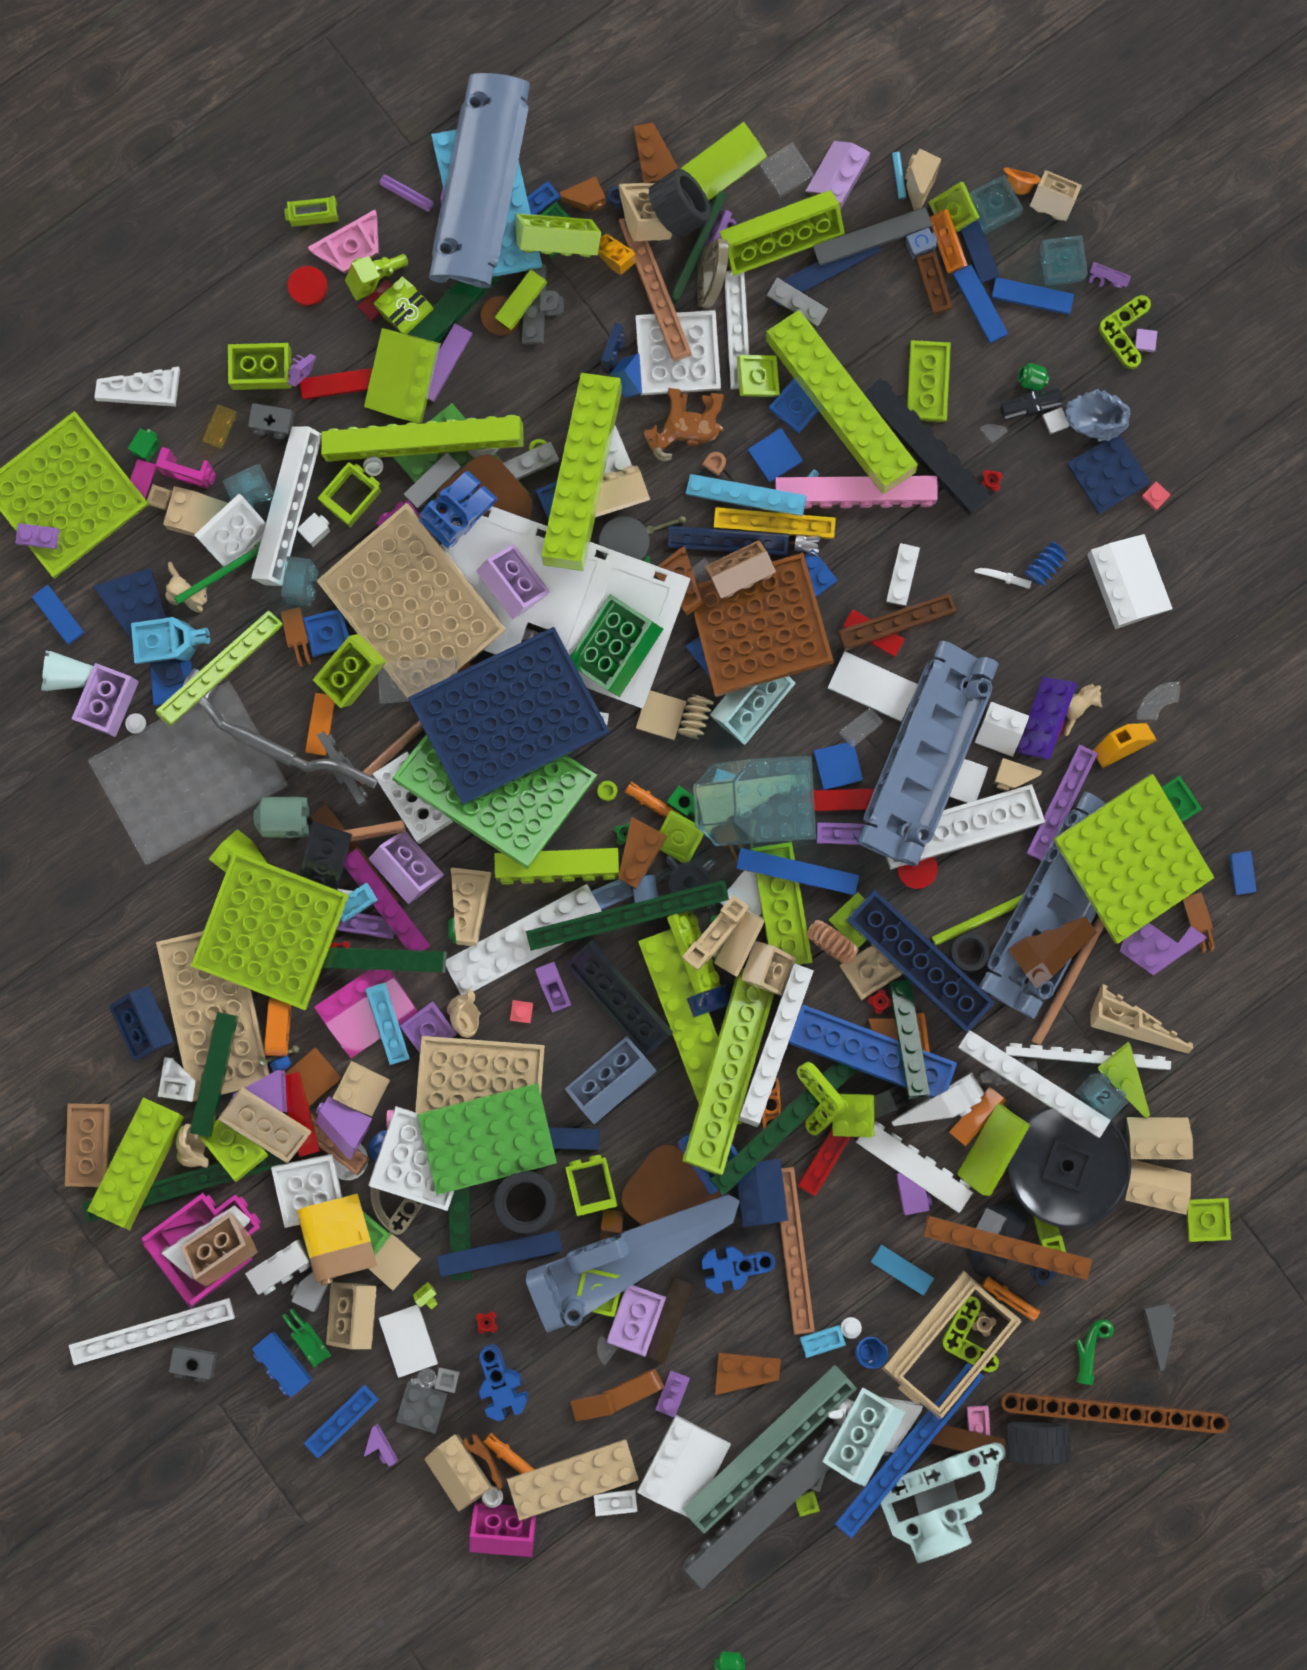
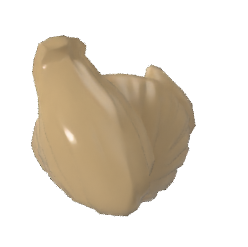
M471 989L467 991V994L458 995L453 998L447 1006V1013L450 1015L452 1027L465 1038L476 1034L481 1014L476 1005L473 1004L475 994Z
M187 1123L179 1129L176 1136L177 1160L183 1166H202L206 1168L209 1163L208 1158L203 1155L206 1145L198 1135L190 1133L191 1124Z

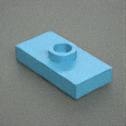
M368 883L363 884L349 894L350 896L341 920L346 922L378 901Z
M840 1325L800 1337L806 1358L846 1346Z

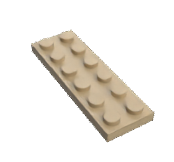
M623 1439L508 1478L507 1482L518 1518L522 1520L637 1481L638 1476L627 1441Z

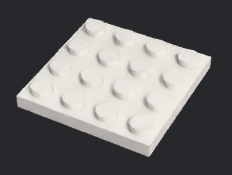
M715 310L676 313L692 352V356L676 362L672 361L655 314L636 315L638 354H640L641 395L668 394V388L681 389L680 393L721 390Z
M395 1106L368 1185L447 1211L454 1191L436 1194L417 1116L418 1113Z

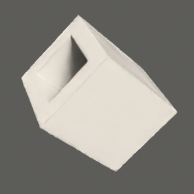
M313 513L297 530L314 547L330 532L328 527L330 523L322 515L318 517Z

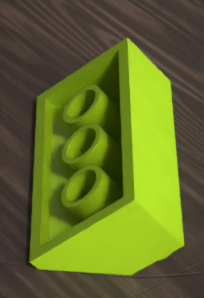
M515 213L516 244L523 252L532 253L533 250L541 251L544 254L560 252V254L565 256L579 254L583 257L598 255L601 231L592 219Z

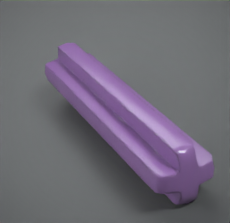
M383 175L379 183L381 186L427 212L433 208L434 203L432 200L391 177Z

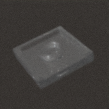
M793 142L759 163V166L780 197H783L814 177V173Z

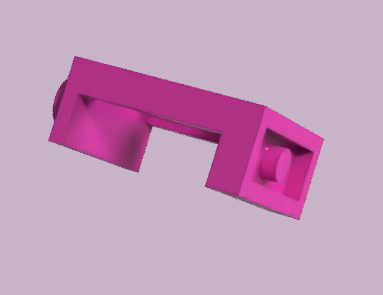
M164 447L161 448L156 467L162 475L205 489H209L210 484L213 485L216 473H214L215 470L208 461L204 460L201 471L175 464L177 458L171 450Z

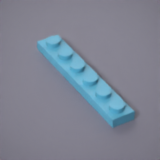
M690 474L686 494L689 496L802 517L807 496L693 474Z

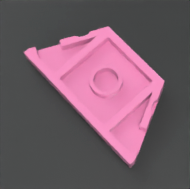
M376 211L369 212L309 246L310 252L344 274L349 271L352 261L356 258L370 256L372 259L379 255Z

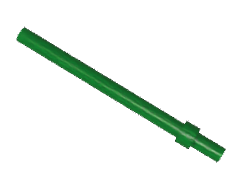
M261 541L254 545V548L174 597L176 603L180 604L256 557Z

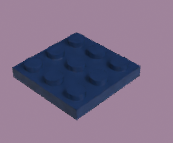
M1121 435L1112 438L1110 441H1103L1067 463L1068 468L1098 515L1151 483Z

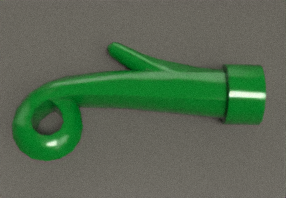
M1107 1320L1096 1321L1091 1326L1084 1347L1079 1339L1076 1340L1080 1361L1077 1383L1093 1386L1096 1337L1108 1339L1114 1332L1113 1325ZM1102 1326L1107 1327L1105 1334L1099 1330Z

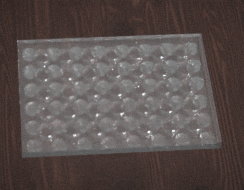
M227 681L218 686L211 703L218 710L222 718L235 726L241 725L259 734L231 682ZM198 703L171 727L160 719L88 759L90 766L145 865L153 863L261 802L262 797H270L289 786L273 758L233 739L231 734L219 729Z

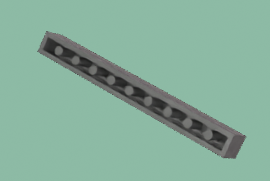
M837 1423L827 1425L822 1431L823 1434L818 1439L814 1438L808 1443V1449L803 1453L799 1452L792 1459L793 1463L789 1467H783L777 1473V1478L772 1483L770 1481L761 1488L762 1492L757 1497H751L746 1502L747 1506L742 1511L738 1510L730 1518L731 1521L726 1526L722 1525L717 1529L714 1538L711 1540L707 1539L700 1546L701 1550L696 1555L691 1554L685 1560L684 1570L701 1589L711 1582L831 1468L822 1461L841 1428Z

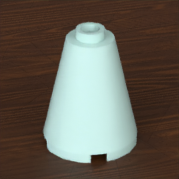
M46 651L41 690L52 691L85 687L94 666L52 651Z

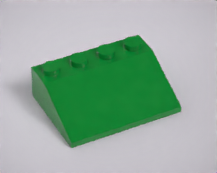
M610 594L570 657L578 671L609 692L620 697L664 629Z

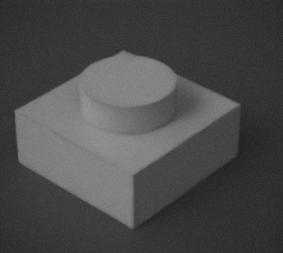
M439 1367L435 1389L455 1393L460 1372Z

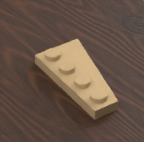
M451 868L456 943L458 945L477 947L491 872Z

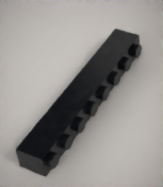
M879 378L863 394L899 441L932 476H937V482L970 515L989 497L987 494L988 490L983 484H978L973 479L975 477L969 469H964L960 465L961 461L955 454L951 455L946 450L947 446L941 439L937 440L934 437L933 430L928 425L922 424L919 420V415L914 410L910 411L906 406V401L892 391L893 388L890 383Z

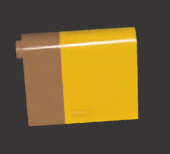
M358 1194L310 1205L297 1210L316 1283L324 1286L333 1283L332 1279L337 1276L377 1266Z

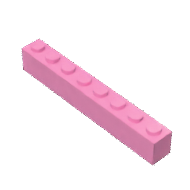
M911 476L884 495L870 477H781L775 480V490L806 495L805 508H812V505H820V508H831L832 505H840L841 508H851L852 505L870 508L872 505H880V507L888 508L894 504H900L901 507H912V504H920L921 507H931L938 500L937 476Z

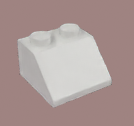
M990 702L974 743L1013 757L1029 716Z

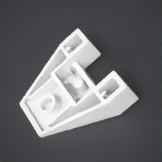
M971 1072L949 1085L948 1090L933 1099L929 1097L899 1115L892 1124L897 1126L944 1119L958 1114L962 1117L972 1111L970 1107L982 1101L980 1097L985 1093Z

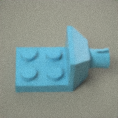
M174 617L131 623L134 663L136 664L171 659L187 662L197 650L196 645L210 643V638H206V636H210L208 628L195 630L186 622Z

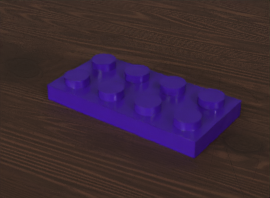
M1042 678L1029 713L1027 724L1015 752L1020 755L1050 760L1076 690V683L1054 678Z

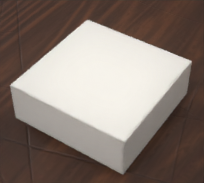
M1062 407L1042 416L1050 435L1069 427Z

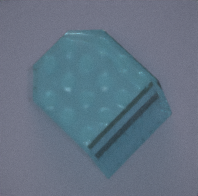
M811 756L757 758L711 764L703 776L693 785L695 827L710 838L716 846L816 840Z

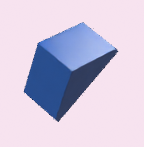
M640 354L622 358L610 374L611 377L621 379L624 397L629 398L642 394Z

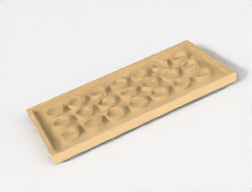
M204 931L156 942L183 1068L196 1081L191 1102L198 1099L217 1012L239 1016L221 1095L239 1091L241 1087L245 1088L270 1074L268 1063L265 1066L259 1065V1060L261 1058L267 1059V1057L265 1056V1048L252 990L191 966Z

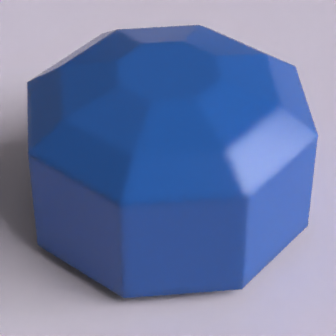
M283 1056L273 1061L270 1066L273 1072L277 1070L284 1071L292 1063L288 1056Z

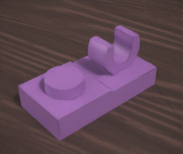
M719 211L703 248L715 239H720L719 231L727 229L728 223L736 225V221L730 219L732 215L730 211Z
M1093 262L1090 273L1093 274L1090 276L1089 283H1092L1093 279L1098 277L1101 280L1099 286L1102 287L1106 278L1111 281L1113 286L1122 288V286H1128L1131 276Z
M309 354L304 359L302 356L297 355L295 359L293 358L288 373L290 376L288 384L296 387L311 373L316 356Z
M670 1370L655 1410L675 1418L690 1378Z

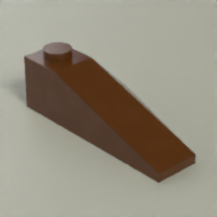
M1085 916L1065 923L1057 929H1048L1043 931L1042 934L1024 937L1008 950L1034 987L1037 988L1052 978L1097 932Z

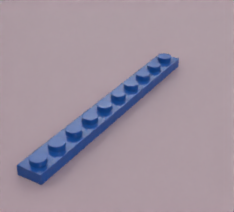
M969 1363L964 1366L934 1403L938 1408L973 1366ZM981 1373L975 1377L943 1418L938 1419L932 1412L927 1411L839 1518L835 1525L849 1538L856 1534L983 1379L984 1376Z

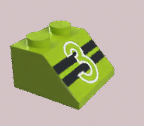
M404 277L396 281L394 285L373 303L383 318L403 334L409 333L434 309Z

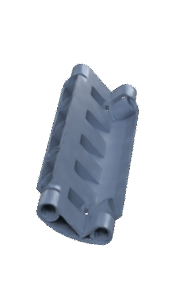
M493 73L471 74L469 77L465 101L460 110L432 249L433 260L429 278L432 281L443 283L451 278L480 288H489L491 286L493 271L500 256L529 108L526 102L530 83L526 80ZM455 247H459V251L455 252ZM440 248H443L447 254L442 253Z
M939 642L933 659L924 668L864 814V821L867 825H864L857 841L858 844L893 860L918 866L926 843L930 842L934 836L991 695V681L999 665L997 661L987 657L976 658L949 642ZM964 682H968L966 689L963 688ZM909 827L907 834H904V829Z
M1084 792L1076 807L1078 811L1072 810L1067 814L1055 837L1106 803L1095 795ZM1052 841L988 959L987 966L991 973H986L979 986L986 994L1032 1019L1036 1017L1043 1004L1042 1000L1048 999L1054 993L1071 959L1052 978L1035 988L1030 980L1027 985L1024 984L1027 976L1008 949L1024 937L1030 935L1033 937L1042 934L1045 930L1057 929L1065 923L1085 916L1091 923L1096 915L1095 909L1054 841Z

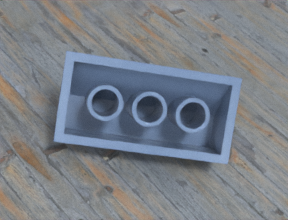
M626 1036L567 1086L565 1090L583 1113L595 1124L656 1072V1069Z

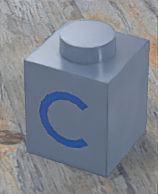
M928 227L908 235L905 244L912 260H915L917 256L935 252L938 241L935 233H931Z

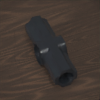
M1059 388L1041 393L1030 392L1018 399L1000 403L1001 414L1004 421L1021 416H1035L1044 410L1062 406L1063 397Z

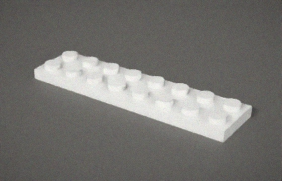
M1032 784L944 810L932 840L926 843L920 861L1045 823ZM909 827L904 829V834H907ZM886 857L890 870L907 865Z
M586 884L478 942L477 947L471 946L446 959V967L461 995L467 994V991L470 989L474 992L563 944L560 943L530 951L526 931L602 911L589 886Z

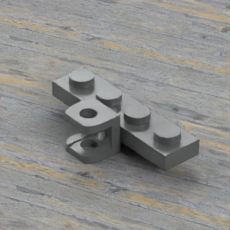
M542 264V268L531 269L546 280L547 266L545 264ZM546 285L523 314L522 343L525 345L544 344L545 315L558 316L564 313V298L559 296L556 291H546Z
M323 731L317 735L331 760L340 761L354 767L348 757H345L341 751H336L334 746L337 743L331 734L327 736ZM332 770L340 785H343L344 782L346 783L360 807L367 803L365 798L368 795L362 786L358 787L355 779Z

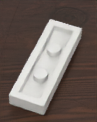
M900 543L886 603L906 607L919 547Z

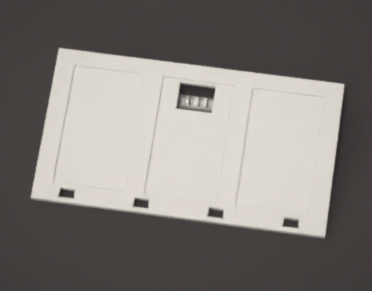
M493 506L489 509L491 511L489 517L482 516L479 518L466 535L463 534L453 547L447 549L441 544L507 629L505 633L484 649L490 653L498 654L521 643L522 639L527 640L540 634L526 628L529 622L546 629L555 627L568 654L571 655L610 594L662 627L664 630L620 697L609 692L578 671L586 688L644 709L691 578L592 542L589 544L584 571L544 566L541 554L545 538L539 537L536 534L538 529L547 531V526ZM457 522L451 523L454 526H460ZM512 544H515L550 591L547 596L514 619L510 617L476 572L488 558ZM596 550L607 553L606 560L595 557ZM655 571L667 575L665 582L654 578Z

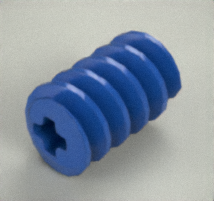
M1051 541L1049 547L1044 548V553L1038 555L1039 559L1033 561L1034 565H1030L1028 571H1024L1025 575L1034 583L1045 587L1046 583L1043 579L1045 578L1049 581L1052 579L1049 572L1056 574L1057 572L1054 567H1062L1059 561L1067 562L1064 556L1066 552L1057 543Z

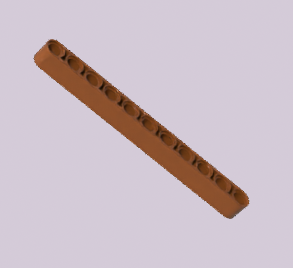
M1005 1392L1000 1396L999 1400L1004 1410L1018 1414L1210 1433H1223L1229 1426L1228 1419L1224 1415L1211 1411L1019 1392ZM1008 1397H1014L1015 1404L1012 1407L1005 1406V1400ZM1029 1399H1034L1036 1402L1035 1407L1030 1410L1027 1409L1026 1402ZM1055 1401L1056 1409L1051 1412L1047 1411L1046 1406L1048 1402ZM1076 1403L1077 1410L1072 1414L1068 1413V1405ZM1096 1405L1098 1408L1097 1413L1090 1416L1088 1414L1089 1407ZM1113 1407H1117L1118 1415L1114 1418H1111L1109 1416V1410ZM1138 1409V1418L1131 1420L1130 1412ZM1154 1411H1158L1160 1414L1156 1422H1152L1150 1418ZM1175 1413H1179L1180 1421L1173 1424L1171 1421L1172 1416ZM1200 1415L1201 1423L1193 1426V1417ZM1220 1417L1222 1420L1221 1426L1214 1428V1419Z

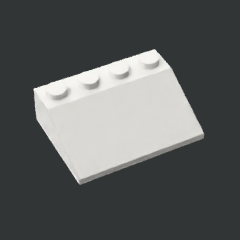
M1144 534L1092 549L1087 554L1115 629L1172 610Z
M676 1415L638 1488V1493L688 1517L683 1508L714 1479L731 1443Z

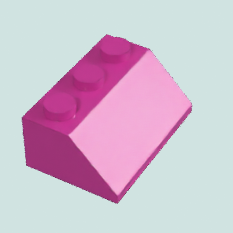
M475 1502L470 1532V1552L532 1557L536 1515L519 1520L515 1505L500 1504L495 1508H491L484 1503Z

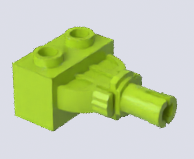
M401 254L392 259L383 257L381 260L372 261L370 256L353 260L345 282L355 300L357 301L369 296L375 291L381 278L385 276L390 277L393 271L407 266V257Z

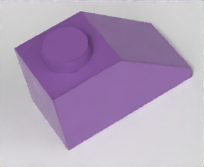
M552 962L535 969L552 1013L570 1006L569 997L555 963Z
M896 1173L903 1214L909 1215L930 1211L929 1206L932 1205L930 1193L926 1194L925 1189L902 1173Z

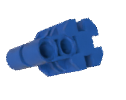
M469 471L464 472L450 487L444 488L439 493L438 498L430 501L420 514L419 522L447 549L453 547L463 534L466 535L475 525L476 521L498 499L485 486H482L477 491L481 486V482ZM436 509L444 510L446 513L441 514ZM457 522L460 526H454L451 523Z
M732 1245L725 1247L727 1257L717 1259L715 1249L707 1250L701 1259L703 1269H714L715 1275L705 1277L706 1287L716 1294L723 1293L722 1282L731 1280L733 1289L738 1290L747 1281V1276L769 1272L775 1266L774 1257L767 1251L743 1255L740 1250ZM767 1256L770 1258L768 1266H761L759 1264L762 1257ZM741 1261H749L750 1267L747 1270H741L739 1268Z
M495 1344L486 1345L479 1356L486 1376L479 1394L481 1399L489 1396L492 1397L493 1403L488 1404V1408L485 1409L486 1414L496 1421H501L507 1415L505 1407L512 1406L514 1415L522 1413L529 1396L527 1390L516 1393L515 1387L521 1385L520 1382L523 1381L522 1376L512 1369L507 1370L500 1348ZM489 1350L494 1352L495 1359H488L485 1352ZM496 1370L501 1372L502 1378L495 1379L492 1372Z

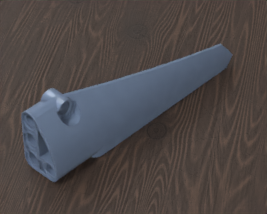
M727 1194L578 1248L568 1253L567 1257L528 1270L526 1283L546 1332L557 1330L566 1325L576 1326L580 1324L584 1316L732 1224L739 1200ZM595 1269L620 1275L617 1278H610L586 1272L582 1294L577 1296L582 1272ZM602 1284L601 1286H596L593 1290H591L593 1285ZM574 1310L577 1311L579 1314L577 1316H571L569 1312Z

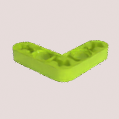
M1144 295L1137 296L1103 319L1099 326V332L1122 365L1129 370L1139 366L1141 355L1123 329L1145 315L1150 309L1151 302ZM1138 301H1139V303H1143V302H1144V303H1145L1144 310H1143V308L1141 307V308L1137 309V310L1135 311V314H1134L1133 309L1137 307ZM1121 312H1128L1130 320L1122 321L1119 314ZM1106 324L1113 326L1111 331L1104 329ZM1112 332L1113 334H1115L1116 332L1119 333L1115 335L1113 339L1110 338L1112 336ZM1123 339L1125 347L1117 348L1115 340ZM1128 348H1130L1128 354L1131 358L1136 357V360L1134 361L1135 364L1133 362L1129 363L1127 361L1129 358L1127 353H1125L1124 355H1122L1121 353H1124Z
M806 1062L797 1068V1075L820 1102V1105L805 1122L807 1131L812 1135H817L825 1130L843 1110L844 1100L816 1066L811 1062ZM818 1084L823 1088V1092L818 1088ZM822 1110L827 1114L828 1118L824 1117Z
M969 1296L956 1312L943 1337L942 1343L948 1352L975 1365L981 1351L985 1352L986 1350L966 1340L981 1307L977 1298ZM974 1300L976 1308L975 1310L971 1309L968 1313L972 1315L971 1319L960 1314L962 1310L966 1313L968 1309L965 1305L966 1302ZM960 1318L967 1321V1327L964 1330H958L956 1327V1321ZM952 1329L957 1333L963 1334L961 1338L957 1335L955 1342L958 1344L956 1347L948 1348L947 1340H952L955 1335L951 1333ZM974 1347L976 1349L975 1357L967 1358L965 1356L966 1348ZM994 1355L992 1358L993 1366L989 1365L988 1368L984 1367L982 1370L987 1372L995 1371L999 1365L997 1356Z

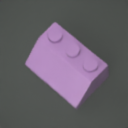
M834 141L805 192L815 196L831 190L841 210L869 161L870 152L854 143Z
M515 544L488 558L476 570L512 619L526 612L550 593L549 589Z
M95 663L72 719L116 737L139 681L131 676Z
M406 831L398 833L380 845L369 858L372 864L408 904L424 894L444 876Z

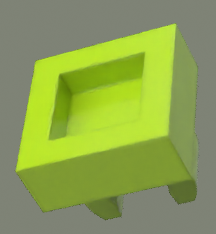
M429 1282L413 1294V1298L420 1308L427 1304L432 1310L437 1305L434 1298L436 1292Z

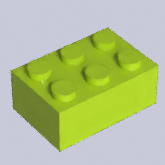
M228 344V384L231 389H291L292 385L288 384L290 379L288 373L292 362L289 344Z
M360 634L351 635L343 642L313 681L340 708L347 707L353 704L387 661Z

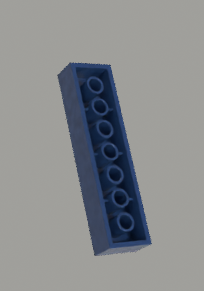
M872 890L844 920L963 1032L968 1033L995 1003L876 890Z

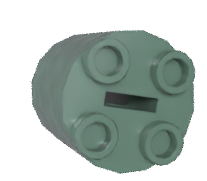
M262 797L261 803L254 809V826L263 838L308 837L309 825H307V818L310 817V809L307 797Z

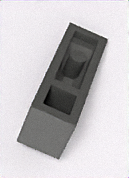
M1167 1302L1142 1307L1156 1367L1160 1371L1165 1370L1174 1329L1173 1319L1176 1318L1174 1307L1170 1306Z

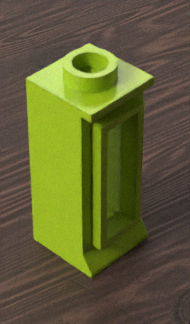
M335 196L293 202L287 201L288 208H285L286 221H290L292 227L339 222Z

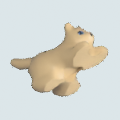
M169 562L168 570L173 577L170 579L169 584L166 585L167 592L165 595L168 602L178 605L174 597L192 586L180 577L172 562ZM207 587L183 602L191 610L202 613L203 608L201 606L207 602Z
M1093 684L1087 685L1078 694L1073 695L1066 714L1069 720L1065 726V736L1069 735L1076 719L1090 705L1102 707L1100 685L1095 687Z

